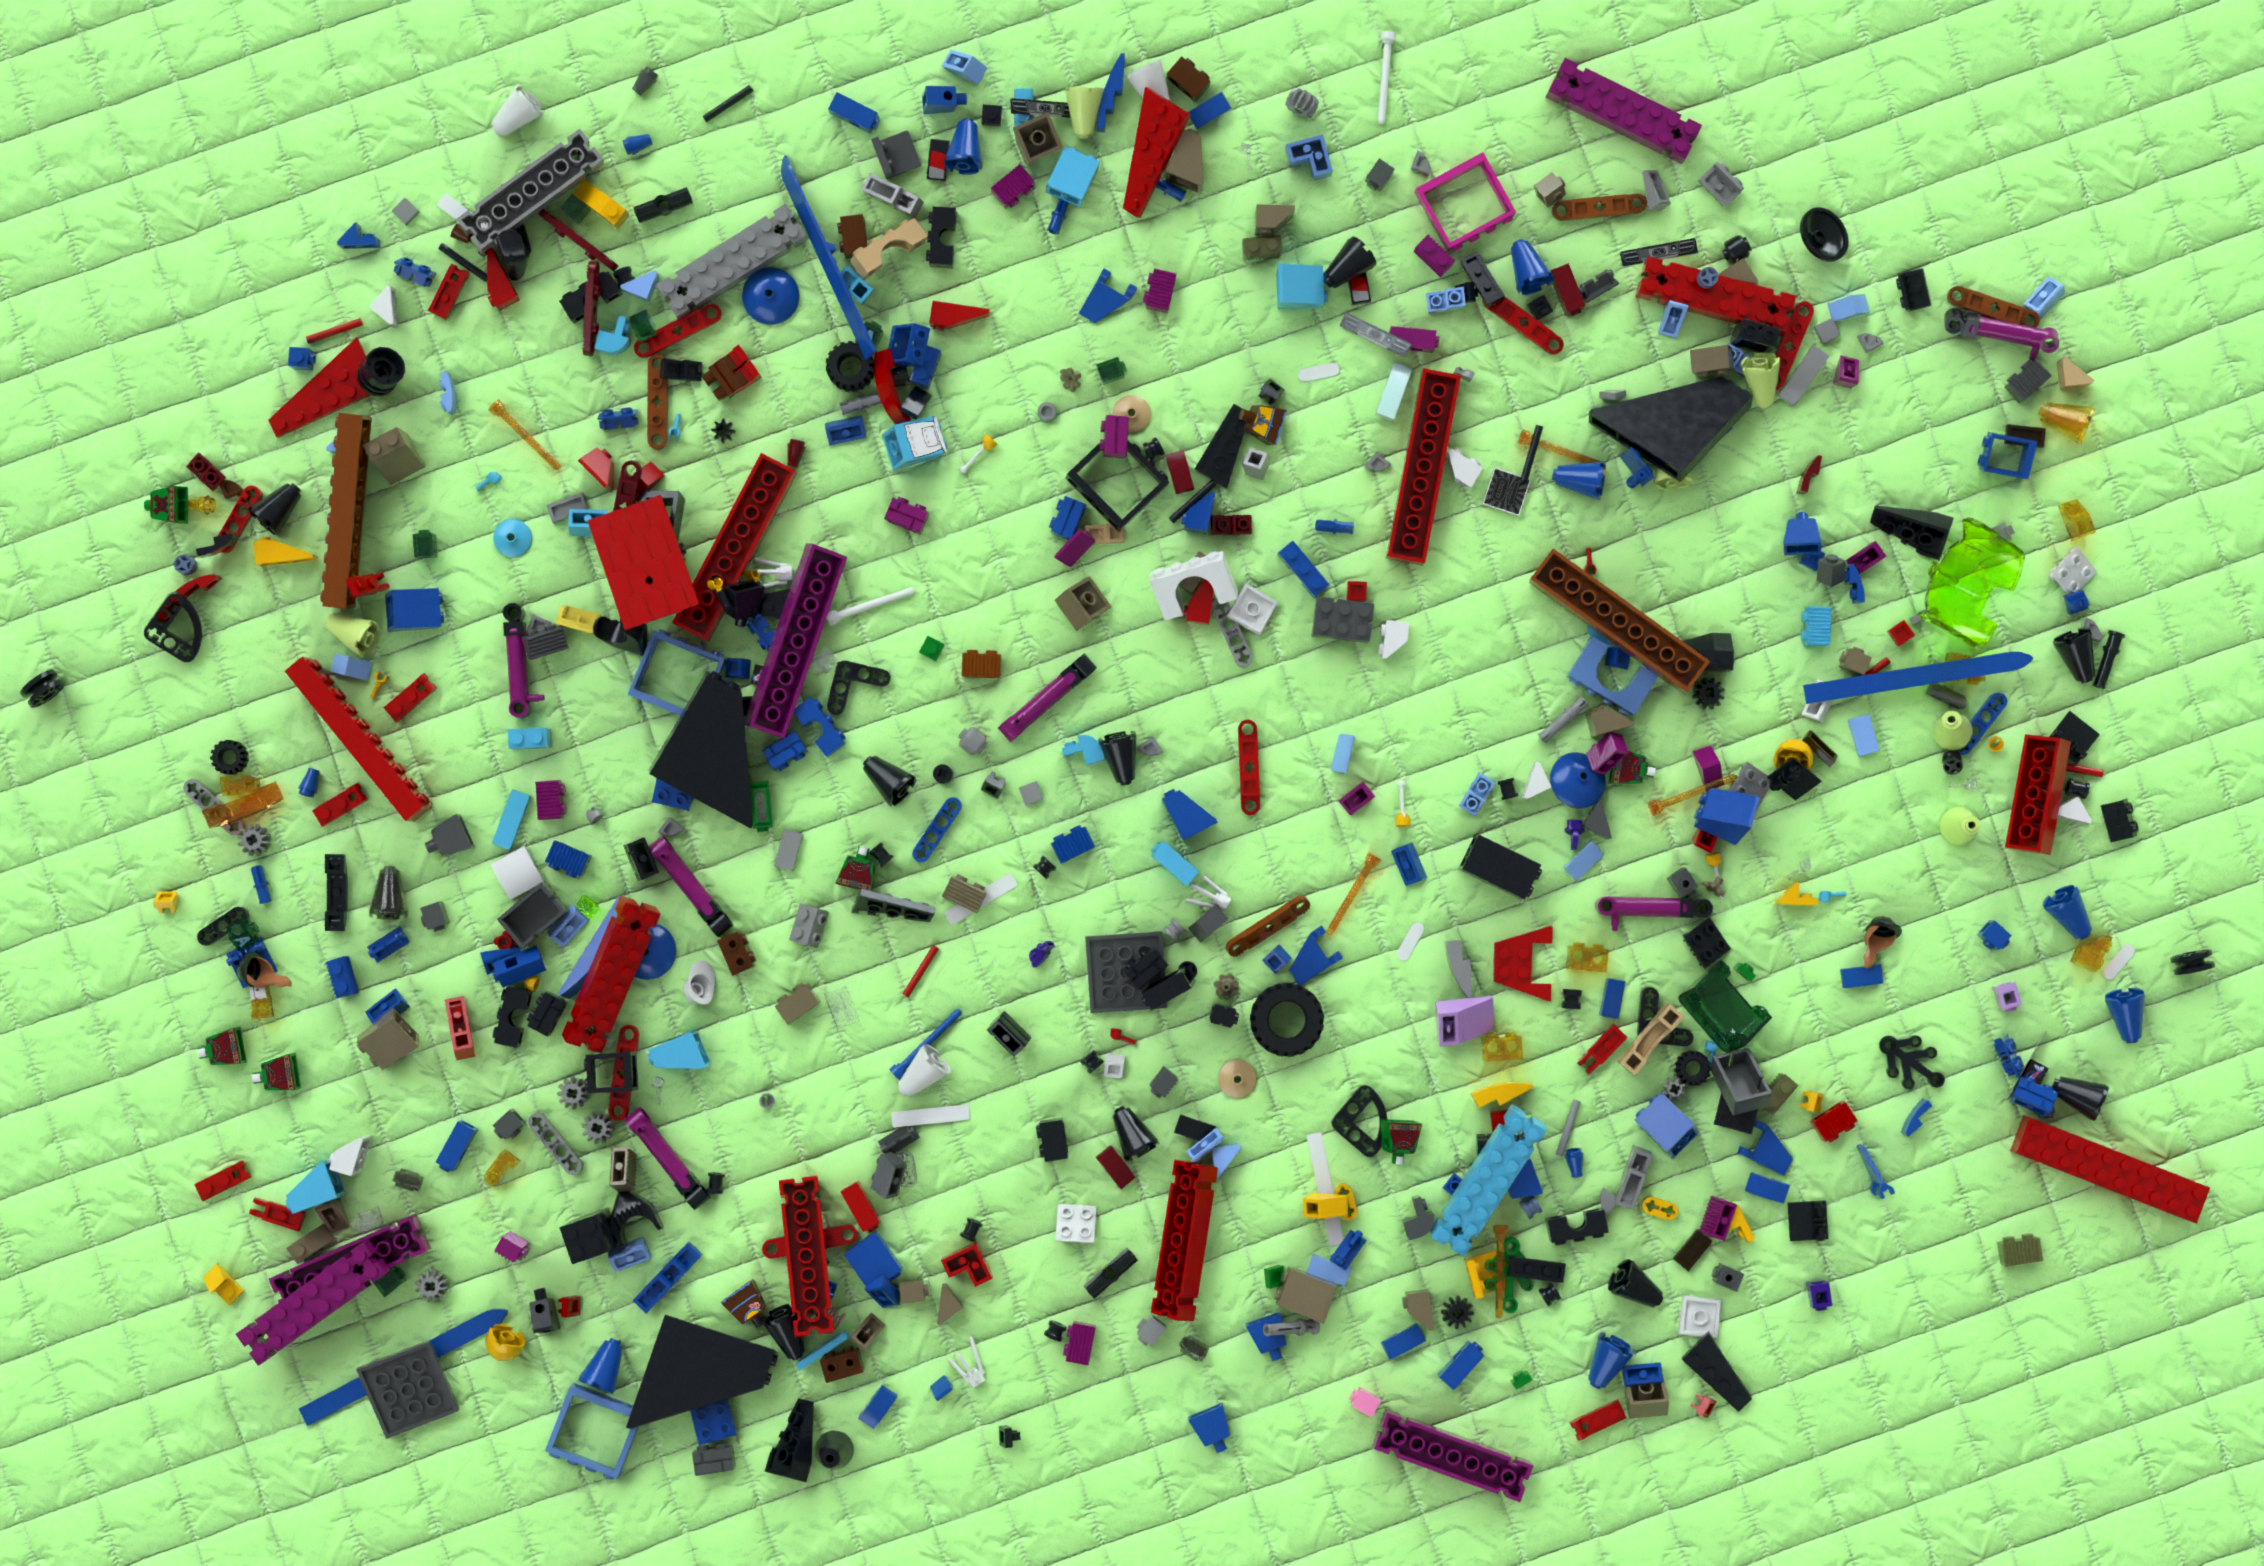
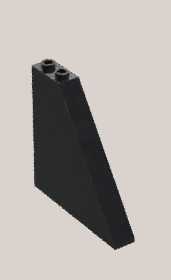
M1720 376L1591 409L1589 411V423L1628 449L1632 447L1634 450H1637L1643 459L1681 482L1751 408L1753 395L1749 391L1735 385L1732 380H1727Z
M706 671L650 766L649 774L751 829L753 821L742 692L737 683L731 680L729 682L723 680V676L715 671H712V673Z
M665 1315L626 1428H637L763 1389L765 1385L770 1383L772 1374L769 1371L771 1366L775 1367L778 1355H775L776 1350Z

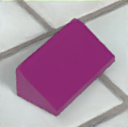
M1078 530L1054 557L1063 564L1072 567L1095 543V539L1088 531Z

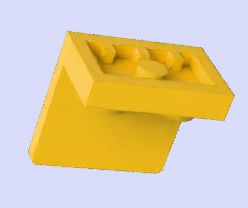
M1500 1249L1464 1259L1473 1295L1476 1299L1483 1298V1294L1505 1289V1277L1497 1284L1496 1289L1493 1291L1485 1289L1484 1281L1491 1279L1505 1265L1503 1259L1493 1272L1486 1270L1484 1267L1485 1261L1493 1259L1501 1251ZM1493 1262L1489 1263V1269L1493 1268ZM1492 1281L1488 1283V1288L1493 1286Z

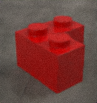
M977 1241L941 1259L949 1278L967 1270L975 1287L993 1279V1274Z

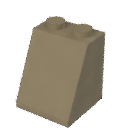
M1184 129L1166 170L1165 180L1172 181L1176 185L1201 194L1203 188L1201 136L1195 130Z
M398 427L363 445L371 462L391 485L425 468L409 435Z
M392 1008L357 1036V1047L362 1053L366 1052L370 1056L369 1059L375 1067L379 1066L384 1070L419 1047V1034Z
M1288 1266L1287 1271L1284 1270L1281 1276L1283 1285L1280 1289L1276 1290L1274 1296L1276 1304L1324 1324L1337 1288L1333 1282Z

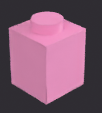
M1360 1386L1358 1390H1353L1349 1398L1352 1407L1370 1417H1373L1381 1402L1380 1397Z

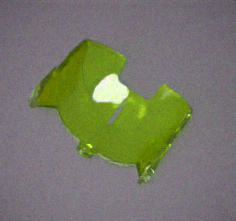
M1967 517L1962 520L1963 539L1951 545L1943 553L1938 563L1933 561L1928 569L1930 579L1925 595V608L1927 611L1924 613L1919 612L1918 615L1920 616L1919 619L1945 630L1966 645L1981 650L1991 639L1997 627L1996 622L1982 616V610L1994 587L2011 591L2015 589L2022 573L2025 553L2012 542L1999 536V533L1981 521ZM1956 585H1959L1969 591H1972V593L1968 594L1958 589Z

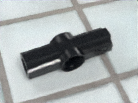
M686 187L667 195H658L654 200L633 208L638 222L643 223L662 215L667 216L672 211L693 204V201ZM661 202H668V206L665 209H659Z
M1126 1248L1087 1282L1084 1288L1095 1299L1107 1287L1116 1282L1138 1259ZM1109 1268L1116 1271L1115 1277H1107L1105 1274L1106 1270Z

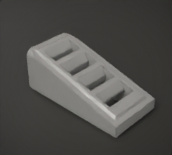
M1644 170L1642 174L1649 210L1662 211L1671 202L1657 170Z

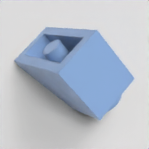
M950 50L942 64L943 68L975 84H979L987 70V67L974 56Z

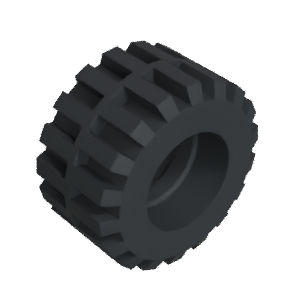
M841 342L840 346L837 347L836 345L833 347L834 350L828 353L829 357L826 358L828 376L831 382L840 390L843 389L845 392H857L858 389L863 390L864 386H868L870 380L874 377L873 357L865 360L857 342ZM847 357H856L861 361V370L855 376H843L839 370L841 362Z

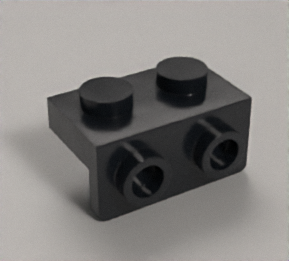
M1923 268L1906 273H1898L1896 284L1898 290L1902 292L1903 297H1900L1902 308L1911 312L1932 306Z
M2127 798L2101 805L2110 843L2137 836L2139 831L2136 821H2133V806L2131 802H2128Z

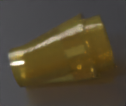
M209 495L188 498V509L207 515L215 511V499Z

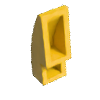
M1504 1082L1480 1088L1470 1093L1478 1108L1494 1100L1501 1106L1534 1087L1531 1083Z

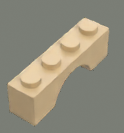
M915 218L910 221L904 220L898 225L897 229H889L883 234L882 238L871 240L868 243L869 246L864 249L862 247L856 249L850 262L862 279L865 280L880 270L883 264L881 259L882 251L887 248L898 247L909 253L923 245L928 235Z
M1665 1003L1617 1062L1628 1072L1636 1075L1648 1061L1654 1048L1667 1034L1675 1029L1685 1016L1671 1004Z

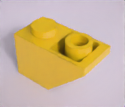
M1311 1193L1303 1198L1304 1217L1323 1219L1348 1215V1195Z

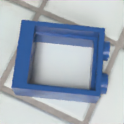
M915 323L892 326L888 349L890 348L895 366L901 368L923 366L930 328Z
M1988 432L1982 441L1984 449L1978 458L1979 469L1986 472L2029 479L2037 441ZM1994 438L2024 444L2017 471L1988 466Z

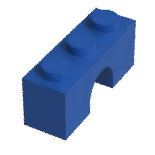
M1291 541L1278 552V557L1288 569L1295 573L1302 586L1313 599L1330 585L1294 541Z
M809 697L795 708L794 714L804 727L812 722H819L822 725L823 734L815 743L824 755L829 757L846 745L844 741L846 737L840 729L836 731L833 727L835 722L829 714L825 715L822 712L823 706L817 698L813 700L812 697Z

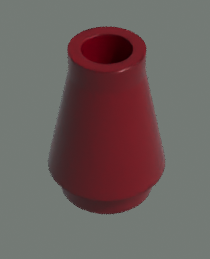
M790 439V442L787 443V466L798 468L806 449L804 441Z

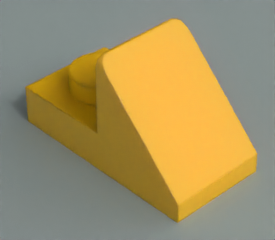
M1794 882L1775 900V904L1817 906L1818 898H1812V894H1800V897H1798L1799 882Z
M1737 1205L1729 1231L1738 1227L1739 1229L1736 1231L1740 1239L1750 1243L1755 1238L1739 1205Z
M218 1263L203 1277L209 1292H216L228 1305H231L245 1291Z

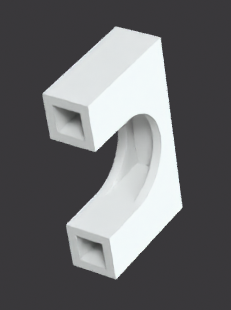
M1223 551L1211 552L1205 557H1195L1188 562L1175 563L1171 567L1165 569L1158 568L1150 573L1149 582L1164 620L1183 615L1184 606L1177 591V586L1187 577L1198 576L1206 579L1212 585L1219 604L1238 599V589Z

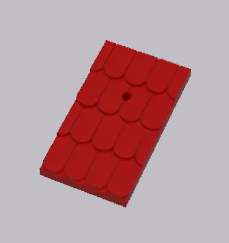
M661 495L587 520L624 630L647 624L699 605ZM648 577L653 578L652 584H647L646 579Z

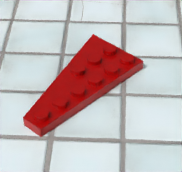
M1145 87L1123 204V209L1137 218H1141L1191 114L1148 87Z
M357 337L268 420L277 438L371 396L360 387L357 381V370L366 357Z

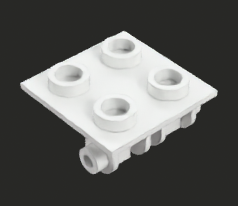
M2075 546V548L2068 551L2064 558L2060 559L2061 562L2056 563L2057 566L2049 571L2048 578L2052 581L2056 580L2064 592L2070 594L2080 590L2097 571L2078 546Z
M1058 1204L1056 1241L1094 1243L1096 1206Z

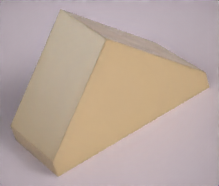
M2066 357L2057 361L2060 389L2085 387L2095 381Z

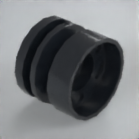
M388 347L375 348L368 353L359 365L357 381L360 387L370 395L380 397L388 395L403 378L405 363L395 350Z

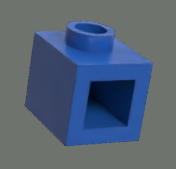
M289 347L288 366L294 370L313 371V365L316 362L315 352L309 348Z
M1989 920L1977 933L1984 940L1983 944L1990 950L2004 949L2010 943L2009 938L2012 936L1995 920Z

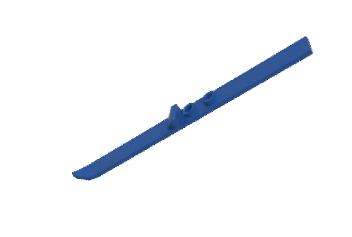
M784 155L781 165L782 180L865 360H869L876 352V349L844 282V277L838 269L836 260L832 256L836 247L834 244L826 242L790 165L788 156Z
M2005 652L1803 685L1806 704L2015 671L2032 662L2033 657L2023 652Z
M491 1309L431 1339L437 1357L439 1358L487 1333L490 1327L493 1328L495 1324H501L508 1315V1310ZM358 1377L299 1408V1411L308 1426L367 1394Z

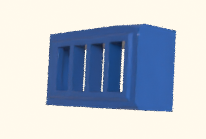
M520 947L481 952V958L487 975L495 970L493 962L520 952Z

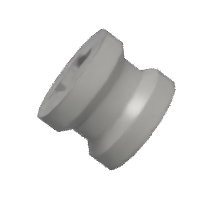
M1174 918L1170 920L1168 926L1163 928L1176 942L1179 940V936L1187 931Z

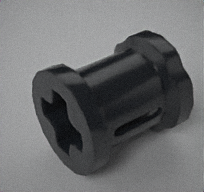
M1514 778L1497 782L1503 795L1501 797L1502 800L1518 796L1513 784Z
M2069 778L2065 786V794L2080 796L2081 799H2086L2090 784L2087 782L2083 784Z
M882 842L869 852L880 863L879 866L881 868L894 857L886 851Z
M708 1172L710 1178L706 1192L723 1194L722 1183L725 1174Z
M968 1217L965 1229L960 1233V1236L975 1242L977 1232L983 1224Z

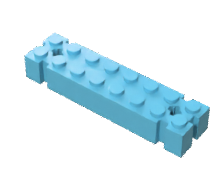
M1511 1104L1503 1116L1505 1124H1498L1442 1210L1443 1219L1438 1217L1430 1230L1432 1239L1443 1245L1449 1242L1451 1250L1462 1256H1465L1472 1246L1471 1237L1477 1238L1534 1151L1533 1142L1539 1143L1547 1131L1545 1123L1533 1116L1527 1119L1525 1111Z

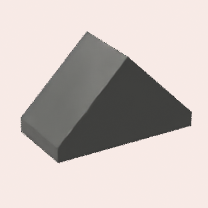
M1599 801L1593 805L1582 826L1604 839H1611L1612 836L1602 801Z
M1216 904L1189 926L1188 929L1199 942H1202L1229 918Z

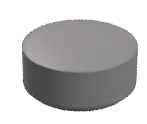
M1044 402L1038 407V417L1042 421L1051 422L1055 419L1057 411L1052 403Z

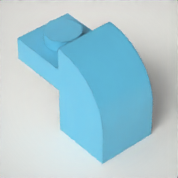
M846 265L840 273L844 277V282L850 295L863 305L875 290Z
M619 315L614 334L599 330L594 348L597 352L618 355L629 348L632 341L625 336L629 334L631 324L627 317Z
M1078 735L1080 743L1076 744L1075 741L1064 744L1065 748H1062L1064 757L1082 751L1086 765L1105 760L1099 742L1088 735Z

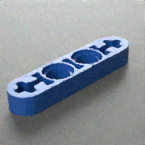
M1994 693L1988 697L1970 720L1971 725L1979 729V734L1976 737H1971L1970 740H1973V742L1969 741L1965 746L1966 750L1954 751L1959 752L1960 755H1965L1974 748L2006 707L2007 697L2003 693ZM1994 698H2001V705H1996L1993 709L1989 708L1994 705ZM1983 711H1988L1991 715L1988 722L1981 719Z
M951 797L945 801L913 849L912 856L917 862H925L929 859L961 811L962 804L959 799ZM957 801L956 806L958 809H953L950 813L953 815L952 819L947 814L942 813L944 809L946 811L949 810V802ZM944 816L947 818L948 824L946 827L938 826L937 819ZM934 832L937 835L935 843L927 841L926 836L928 833ZM924 841L932 849L929 850L927 848L924 852L926 857L918 859L916 851L923 849L924 846L921 843Z

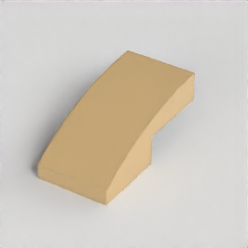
M1111 524L1083 526V530L1088 531L1095 539L1093 545L1125 542L1124 528L1118 532Z

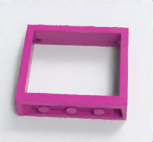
M1483 152L1417 187L1414 192L1447 252L1450 250L1455 252L1463 247L1462 244L1467 241L1470 243L1480 238L1479 235L1484 232L1487 234L1497 229L1496 226L1500 223L1505 225L1511 222L1516 213ZM1480 166L1505 213L1450 243L1425 195Z

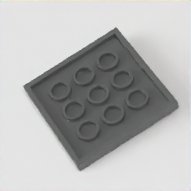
M1162 931L1085 936L1090 1012L1103 1013L1150 1009V1007H1146L1143 1003L1142 993L1147 986L1165 977V969L1140 990L1127 977L1124 971L1126 970L1125 965L1132 959L1137 961L1142 957L1140 953L1147 947L1150 949L1155 947L1164 958ZM1167 1002L1155 1009L1167 1008Z
M431 1340L367 1363L356 1369L386 1439L458 1412L460 1409Z

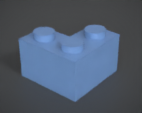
M1323 135L1286 144L1285 153L1290 168L1308 163L1313 181L1332 176L1333 170Z

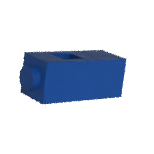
M836 92L828 108L830 114L871 134L872 130H876L880 123L878 112Z
M535 945L493 962L495 970L492 971L495 981H500L502 988L544 972L546 968L542 956Z
M463 1120L457 1121L436 1160V1163L440 1164L439 1168L446 1172L457 1169L478 1128Z
M1468 1340L1437 1375L1454 1390L1484 1357V1354L1481 1352L1483 1348L1477 1342L1471 1343Z

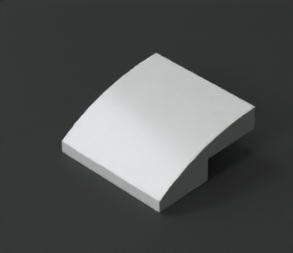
M525 845L491 863L496 877L510 900L544 882Z

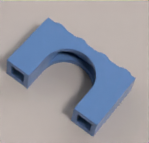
M1594 636L1590 637L1566 677L1570 678L1569 682L1577 687L1581 685L1586 688V692L1591 696L1596 697L1598 695L1603 698L1602 702L1606 705L1618 707V711L1627 717L1635 715L1658 676L1644 666H1640L1628 686L1623 690L1610 691L1604 688L1597 678V666L1609 645Z

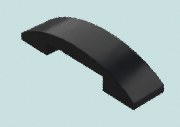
M325 854V873H327L325 931H345L348 906L345 854Z

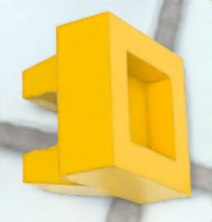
M158 892L153 901L154 908H157L159 913H164L165 908H169L171 913H175L177 910L178 892Z
M1803 1091L1802 1095L1807 1096L1809 1101L1807 1103H1800V1107L1808 1111L1820 1113L1824 1094Z

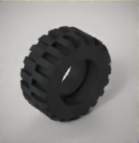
M1278 983L1268 987L1258 995L1255 1003L1252 1005L1250 1014L1251 1030L1257 1042L1270 1053L1281 1057L1301 1055L1308 1049H1311L1321 1037L1320 1034L1324 1027L1322 1006L1313 993L1298 984ZM1286 1001L1297 1004L1305 1015L1303 1029L1299 1034L1290 1038L1276 1035L1269 1025V1015L1273 1007Z

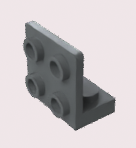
M906 130L883 140H879L878 136L871 139L886 180L921 167V162L909 131Z

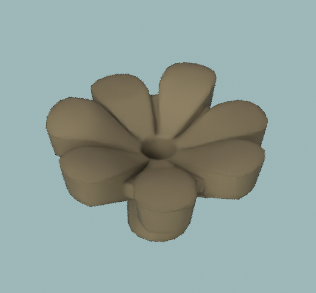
M1073 368L1060 370L1062 374L1060 380L1065 382L1063 384L1065 389L1070 388V391L1074 392L1076 388L1080 387L1081 383L1078 379L1081 378V373L1079 371L1074 372Z
M1717 876L1714 882L1704 881L1702 883L1707 887L1706 890L1714 891L1715 896L1724 897L1725 892L1720 887L1724 881L1722 878Z
M1221 974L1219 976L1220 981L1214 982V986L1218 988L1216 990L1218 996L1223 994L1224 999H1229L1230 994L1233 996L1237 994L1235 987L1239 986V982L1233 981L1234 976L1232 974H1229L1227 978L1224 974Z

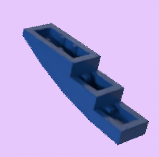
M1125 53L1120 54L1105 85L1099 107L1097 132L1105 133L1106 114L1114 113L1115 96H1122Z
M688 1242L632 1301L647 1314L703 1254Z

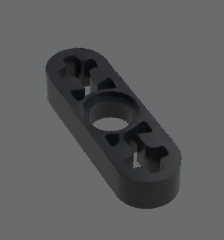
M234 907L201 929L197 934L198 942L204 946L214 944L244 924L249 919L248 910L244 907ZM236 911L243 912V915L241 916L242 920L235 919L234 921H231L229 919L237 916ZM223 920L228 924V929L224 932L218 928V924ZM213 931L217 933L209 937L210 941L203 939L205 937L204 933L208 934Z

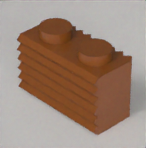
M967 650V653H962V677L1001 678V654H997V651L986 650V654H978V650Z

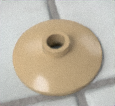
M1127 395L1116 402L1113 408V415L1129 417L1128 433H1136L1148 425L1151 411L1148 403L1143 398L1137 395ZM1134 410L1135 415L1129 416L1128 411Z
M1231 1060L1220 1069L1218 1083L1221 1090L1229 1097L1242 1098L1253 1091L1256 1085V1073L1253 1067L1246 1061ZM1235 1076L1241 1077L1239 1083L1234 1082Z

